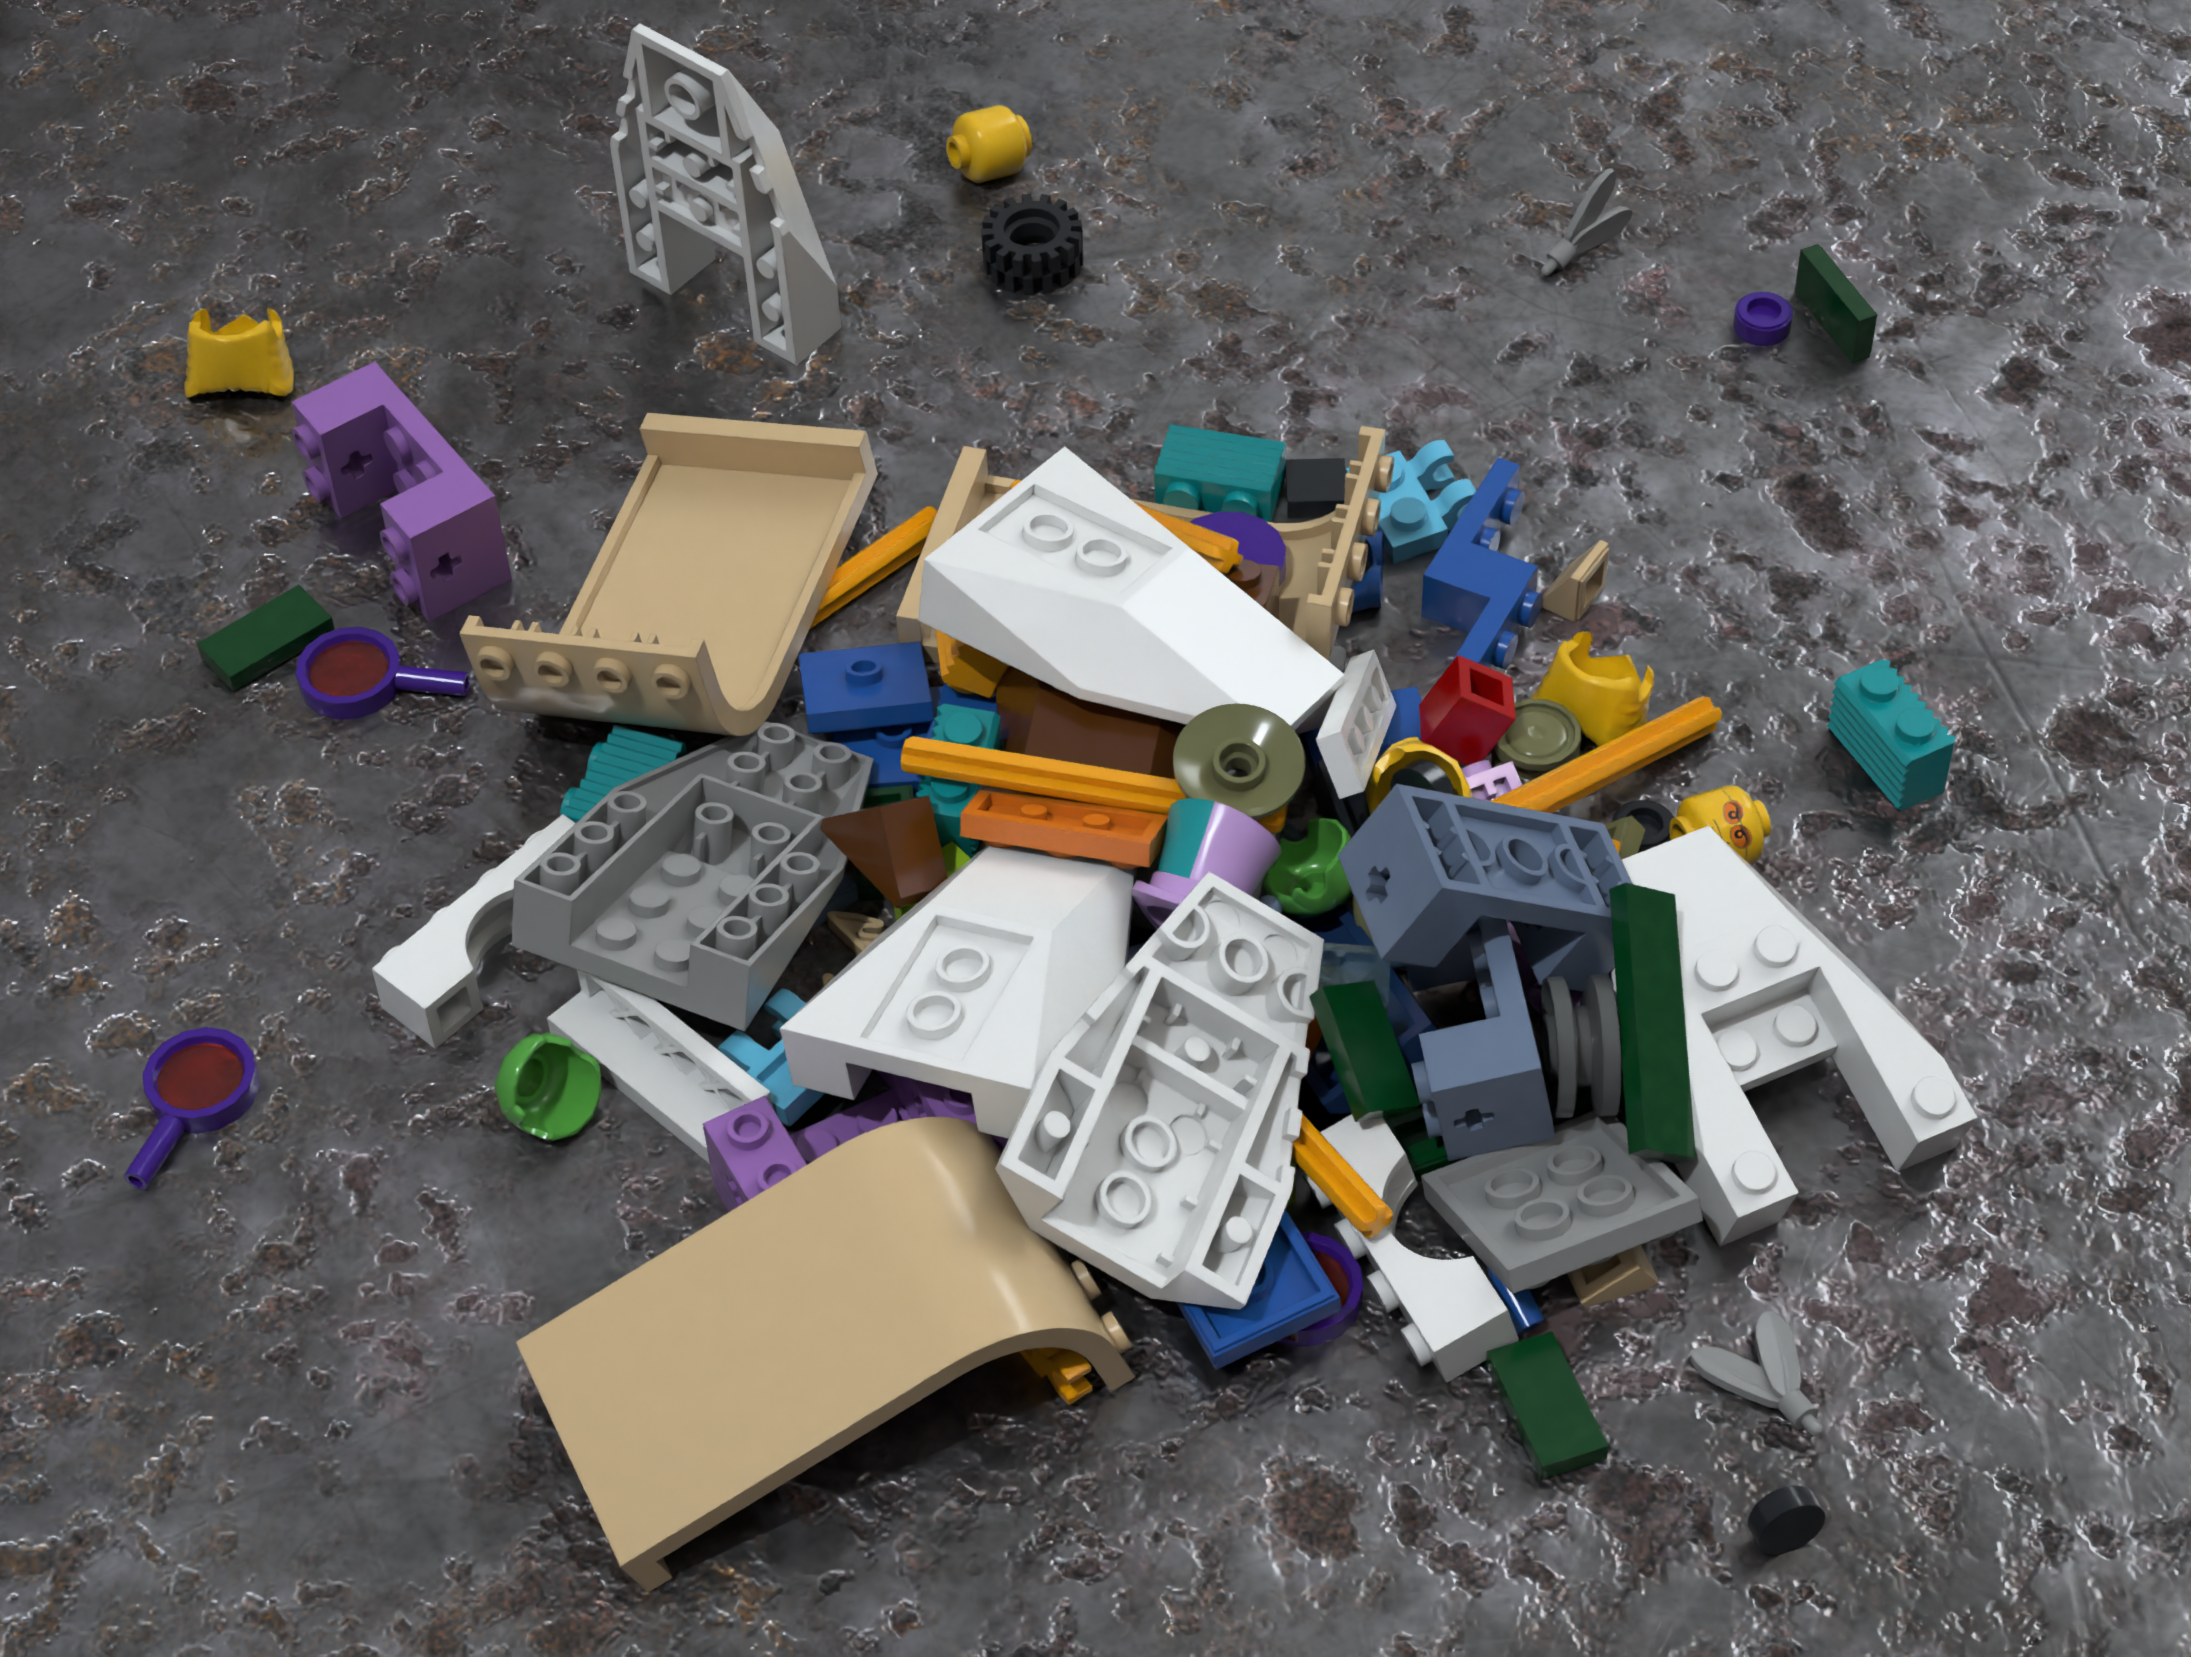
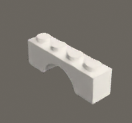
M562 814L545 829L532 834L524 846L498 867L485 872L477 884L451 905L438 910L425 926L404 943L391 948L381 961L372 968L382 1008L434 1049L482 1011L483 1005L477 985L476 971L486 952L499 940L512 933L514 880L564 835L575 822Z
M1351 1114L1320 1132L1392 1210L1393 1219L1391 1224L1384 1227L1379 1236L1374 1238L1364 1237L1336 1206L1335 1208L1343 1220L1337 1222L1334 1226L1343 1244L1349 1249L1354 1259L1357 1260L1366 1255L1372 1264L1375 1272L1368 1275L1367 1279L1386 1312L1389 1313L1399 1307L1408 1321L1409 1325L1400 1329L1420 1366L1422 1367L1433 1361L1447 1383L1485 1361L1487 1351L1518 1342L1519 1338L1508 1309L1473 1256L1452 1260L1431 1259L1408 1250L1395 1239V1226L1400 1209L1418 1184L1405 1151L1384 1119L1379 1118L1355 1122ZM1305 1172L1302 1173L1307 1186L1319 1206L1324 1209L1333 1204Z

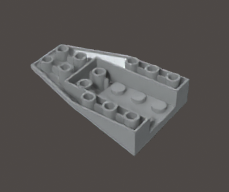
M765 721L756 731L749 735H729L613 788L514 880L512 946L736 1029L746 1031L843 879L848 858L819 828L824 818L862 810L873 770L874 758L851 751L848 747L839 743L825 742L801 734L787 725Z

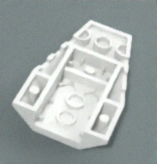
M1208 872L1047 1055L995 1168L1029 1229L1151 1299L1238 1310L1244 1307L1293 1190L1295 1168L1291 1167L1290 1163L1293 1142L1299 1138L1302 1111L1297 1108L1301 1079L1307 1074L1310 1050L1305 1047L1308 1024L1314 1019L1315 1015L1309 996L1318 990L1324 939L1220 877Z

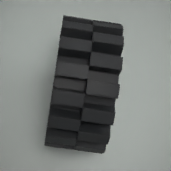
M1032 193L1022 194V202L1016 203L1013 197L1004 200V209L998 205L993 206L990 209V217L985 216L982 221L983 229H981L984 270L987 275L991 274L992 282L997 286L1005 281V290L1015 293L1018 286H1022L1024 295H1034V287H1041L1043 294L1053 292V283L1063 288L1069 285V276L1076 279L1079 275L1080 266H1083L1084 260L1081 219L1078 220V212L1074 207L1067 210L1066 201L1059 198L1054 204H1051V195L1041 194L1039 201H1032ZM1028 242H1041V243H1045V244H1042V245H1039V246H1022V245H1021V244L1028 243Z

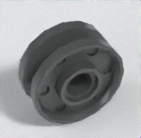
M1594 974L1587 976L1582 1006H1573L1571 994L1564 976L1545 977L1542 982L1540 998V1042L1543 1078L1552 1119L1573 1117L1578 1087H1587L1589 1099L1596 1117L1617 1115L1621 1093V1048L1616 999L1609 975Z

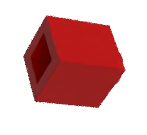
M1457 655L1419 704L1421 741L1434 746L1459 763L1467 766L1483 761L1516 720L1512 677Z

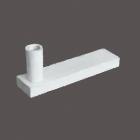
M1375 650L1351 657L1344 672L1343 685L1295 730L1298 735L1320 728L1316 742L1339 799L1365 790L1396 708V703Z

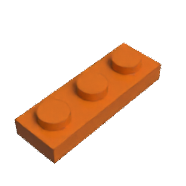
M982 786L960 814V837L983 840L986 845L996 848L1021 846L1045 850L1048 855L1056 858L1082 856L1106 860L1110 865L1117 868L1133 869L1141 866L1150 867L1163 848L1168 815Z

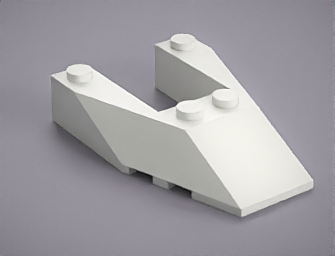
M639 23L631 30L623 77L629 79L626 94L618 99L615 113L621 116L619 131L611 136L610 139L611 156L630 273L672 295L716 259L714 241L744 258L754 342L797 366L841 329L837 284L781 134L728 69Z
M1706 826L1622 859L1634 885L1675 894L1696 1159L1674 1164L1685 1184L1699 1197L1702 1216L1719 1247L1779 1222L1799 1193L1746 1098L1744 1092L1832 1056L1896 1172L1954 1149L1978 1117L1944 1058L1854 963L1711 827ZM1614 966V968L1611 970V977L1613 982V990L1616 999L1618 1014L1616 975Z

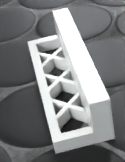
M577 970L581 991L547 1017L550 1033L571 1040L580 1050L594 1057L601 1068V1075L708 1163L709 1157L703 1129L704 1122L762 1096L767 1098L773 1108L771 1092L653 997Z

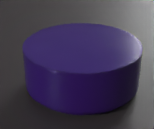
M1771 292L1750 293L1737 302L1733 327L1736 334L1750 344L1759 346L1774 345L1782 342L1789 335L1793 310L1789 302L1777 294Z

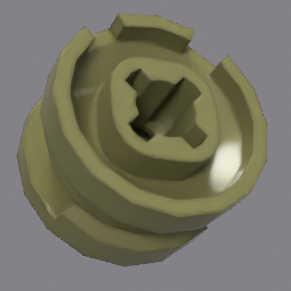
M1526 699L1515 702L1516 720L1492 748L1491 766L1493 768L1513 761L1523 785L1579 757L1581 726L1575 715L1561 704L1547 699Z

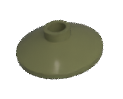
M1225 704L1200 713L1183 728L1174 747L1173 771L1176 782L1186 798L1215 801L1230 806L1257 820L1276 813L1294 798L1304 777L1305 754L1302 743L1294 729L1277 714L1255 705ZM1232 769H1242L1248 773V776L1234 777L1227 774V772Z

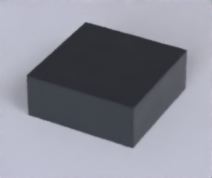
M1345 458L1286 459L1287 518H1320L1335 511L1337 504H1344Z

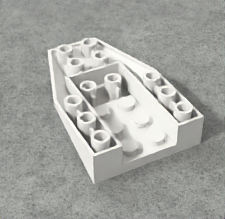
M1065 446L924 559L918 621L1079 699L1186 725L1194 717L1210 708L1225 704H1249L1262 707L1277 714L1295 731L1343 685L1344 673Z
M986 845L881 933L780 1028L792 1084L854 1100L874 1069L968 1092L972 1095L978 1131L1009 1139L1047 1055L1127 965L1134 903L1131 890L1136 882L1137 868H1117L1110 865L1106 860L1082 856L1056 858L1048 855L1045 850L1021 846L996 848Z

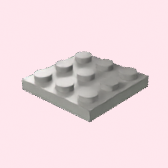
M1594 1111L1554 1125L1556 1138L1475 1155L1421 1175L1425 1199L1512 1294L1524 1289L1539 1288L1553 1278L1587 1265L1604 1263L1615 1254L1649 1241L1666 1239L1680 1229L1703 1221L1699 1197L1661 1160L1629 1155L1627 1128L1615 1116L1596 1117Z

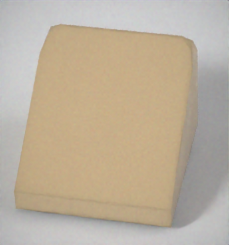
M1600 540L1571 562L1544 593L1541 608L1574 623L1577 619L1579 620L1606 586L1609 543Z
M1641 1245L1615 1254L1604 1263L1587 1265L1567 1273L1581 1304L1586 1308L1647 1290L1659 1283Z

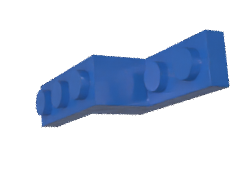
M1499 457L1423 574L1421 609L1422 617L1469 633L1454 659L1457 655H1460L1497 671L1498 667L1506 669L1509 666L1517 648L1518 634L1523 626L1531 628L1534 625L1543 601V595L1536 592L1538 566L1497 552L1502 529L1506 524L1512 526L1516 523L1525 498L1524 492L1518 490L1520 464Z

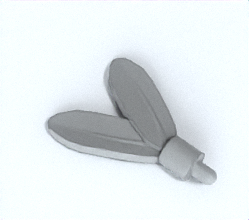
M1612 168L1606 169L1594 180L1571 219L1564 238H1561L1546 254L1548 261L1541 268L1543 275L1549 276L1556 268L1563 270L1577 254L1590 250L1611 239L1630 221L1633 211L1626 206L1614 207L1600 215L1615 187L1617 172Z
M1764 1311L1759 1316L1755 1326L1754 1338L1759 1365L1719 1347L1702 1346L1691 1351L1690 1361L1693 1367L1706 1380L1753 1402L1770 1408H1778L1798 1430L1805 1428L1813 1436H1819L1822 1433V1425L1816 1419L1818 1410L1800 1391V1367L1793 1333L1788 1323L1776 1312Z

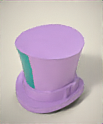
M1200 798L1181 799L1171 804L1168 810L1165 841L1158 871L1153 873L1149 884L1137 880L1131 893L1141 911L1153 926L1158 929L1208 872L1213 873L1252 896L1263 877L1281 855V846L1275 837L1261 824L1230 806Z

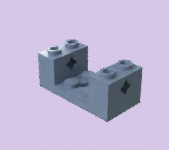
M1396 784L1338 854L1351 891L1357 900L1372 936L1373 943L1382 960L1436 968L1475 921L1483 915L1510 921L1529 960L1530 969L1536 976L1539 985H1542L1545 977L1564 976L1569 990L1584 992L1587 976L1608 974L1615 966L1609 889L1623 883H1633L1604 823Z
M1481 915L1436 968L1391 961L1393 970L1406 968L1411 992L1477 978L1486 1019L1419 1034L1424 1061L1411 1063L1429 1138L1443 1137L1448 1161L1556 1138L1542 1068L1506 919Z

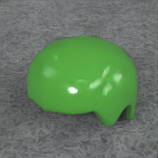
M1316 817L1308 821V833L1304 839L1293 842L1283 838L1279 841L1282 853L1266 873L1263 880V889L1266 895L1274 896L1281 903L1284 914L1300 919L1318 917L1345 904L1353 895L1349 881L1338 858V854L1351 839L1346 828L1337 819Z
M548 1032L542 1035L534 1033L518 1041L502 1059L494 1084L501 1112L509 1122L519 1129L545 1140L555 1141L574 1136L594 1116L602 1094L601 1068L594 1057L580 1050L571 1040Z

